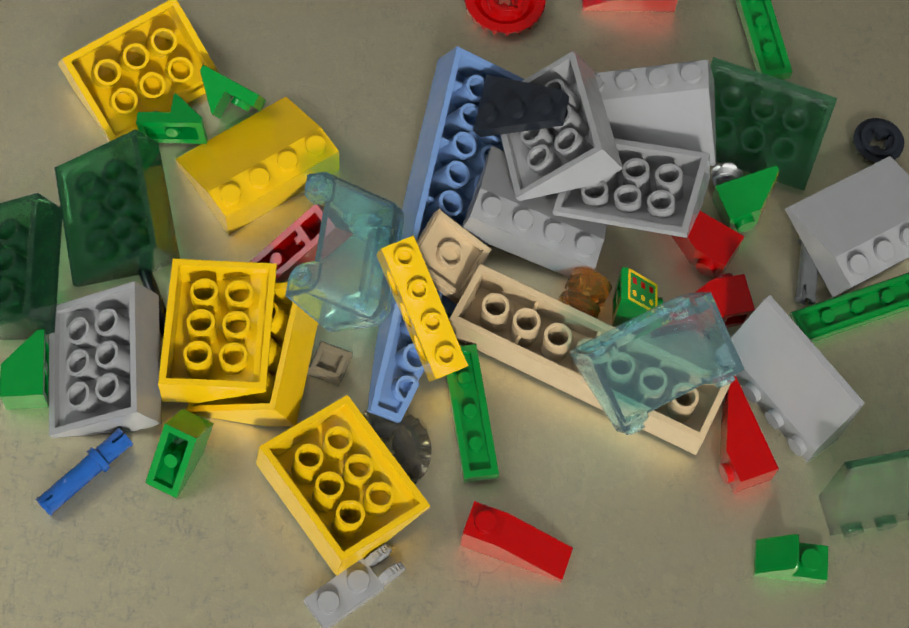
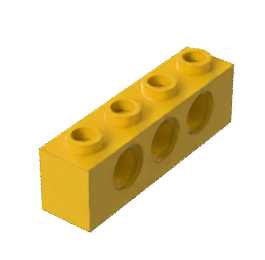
M414 235L381 248L376 253V256L429 382L467 367L466 359Z

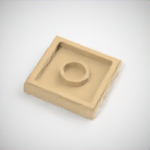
M440 209L433 213L417 240V245L436 290L440 291L455 304H458L479 264L483 265L491 248Z

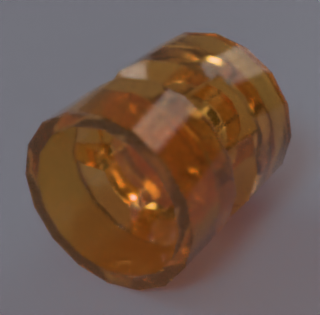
M577 267L573 269L565 284L567 291L560 294L558 301L598 319L601 312L600 307L604 306L612 290V285L600 273L589 268Z

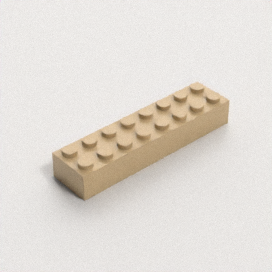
M479 264L449 318L458 341L466 345L476 344L477 350L694 455L697 454L731 384V382L482 264Z

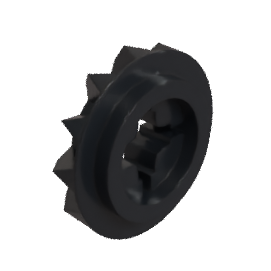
M870 118L861 122L854 131L852 143L856 147L855 154H861L865 162L872 161L877 163L889 156L895 160L900 157L904 149V137L901 131L888 120ZM873 138L876 141L886 140L881 148L878 145L870 146Z

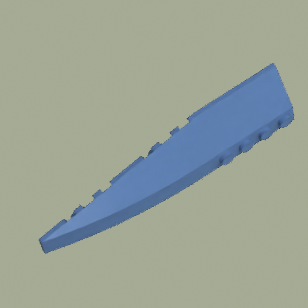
M458 46L438 59L394 243L413 235L417 242L433 213L439 209L458 224L463 225L491 146L504 151L501 135L479 137L473 131L486 74L517 81L525 79ZM386 282L375 346L367 412L399 423L419 387L418 381L424 368L389 284ZM437 290L449 319L457 304Z

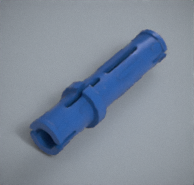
M117 428L113 434L95 449L93 447L86 451L88 455L35 500L46 510L49 516H52L57 509L101 471L106 473L110 469L109 464L129 447L133 446L132 441L126 434L123 435V431L120 428Z

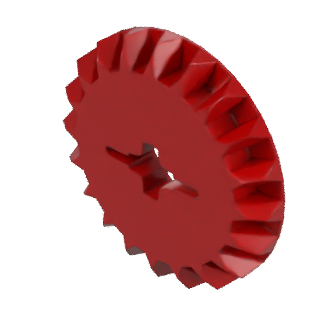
M464 0V3L466 4L467 13H470L473 23H479L482 30L487 28L492 30L494 35L497 32H501L508 36L513 32H517L520 35L524 29L530 30L535 22H539L542 13H544L546 0H510V5L505 2L499 4V0Z

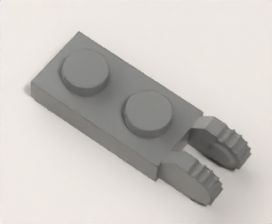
M388 544L382 545L365 560L362 558L303 599L304 604L321 628L333 627L382 592L384 586L403 573L406 568L401 561L391 565L379 577L372 571L371 568L384 561L392 553L393 550Z

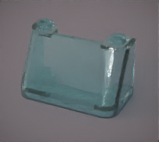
M328 172L307 174L305 185L306 198L314 205L324 204L315 261L305 262L294 268L288 279L285 296L328 332L380 325L389 315L393 294L376 253L383 247L401 241L404 213L394 202Z
M711 292L686 293L672 298L570 351L575 366L617 432L625 433L626 435L634 434L645 428L644 422L649 418V412L703 384H714L716 388L726 386L735 380L734 375L745 370Z

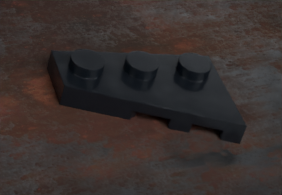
M486 74L473 131L479 137L563 126L569 96L562 89Z

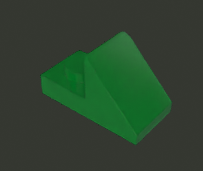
M202 65L200 73L212 115L220 119L231 99L232 104L247 112L251 107L261 111L266 102L263 97Z
M176 93L173 95L171 112L153 111L137 113L136 124L142 143L207 144L208 138L202 117Z
M799 534L757 539L754 548L753 576L825 584L828 581V546L800 543Z

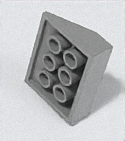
M575 51L570 52L522 81L562 89L569 96L563 126L501 135L515 196L519 201L595 185L623 169L594 70Z
M708 59L595 73L614 138L710 153V166L716 165L714 77Z
M614 138L623 169L595 185L559 192L553 209V215L687 238L703 205L709 184L710 153Z
M491 146L462 227L487 244L583 283L596 268L605 240L607 224L553 215V209L559 193L519 201L515 196L505 151Z
M891 156L785 209L832 297L909 258V174Z
M133 281L49 307L50 437L114 433L117 428H120L123 432H133L162 424L161 394L158 386L160 371L158 294Z
M771 295L763 300L724 345L718 358L724 372L730 377H737L748 400L752 403H757L765 413L767 422L774 429L781 431L787 438L790 449L796 455L802 456L806 462H809L837 441L865 404Z

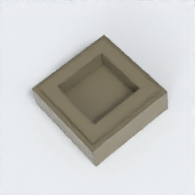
M320 341L307 374L340 386L353 357V352Z

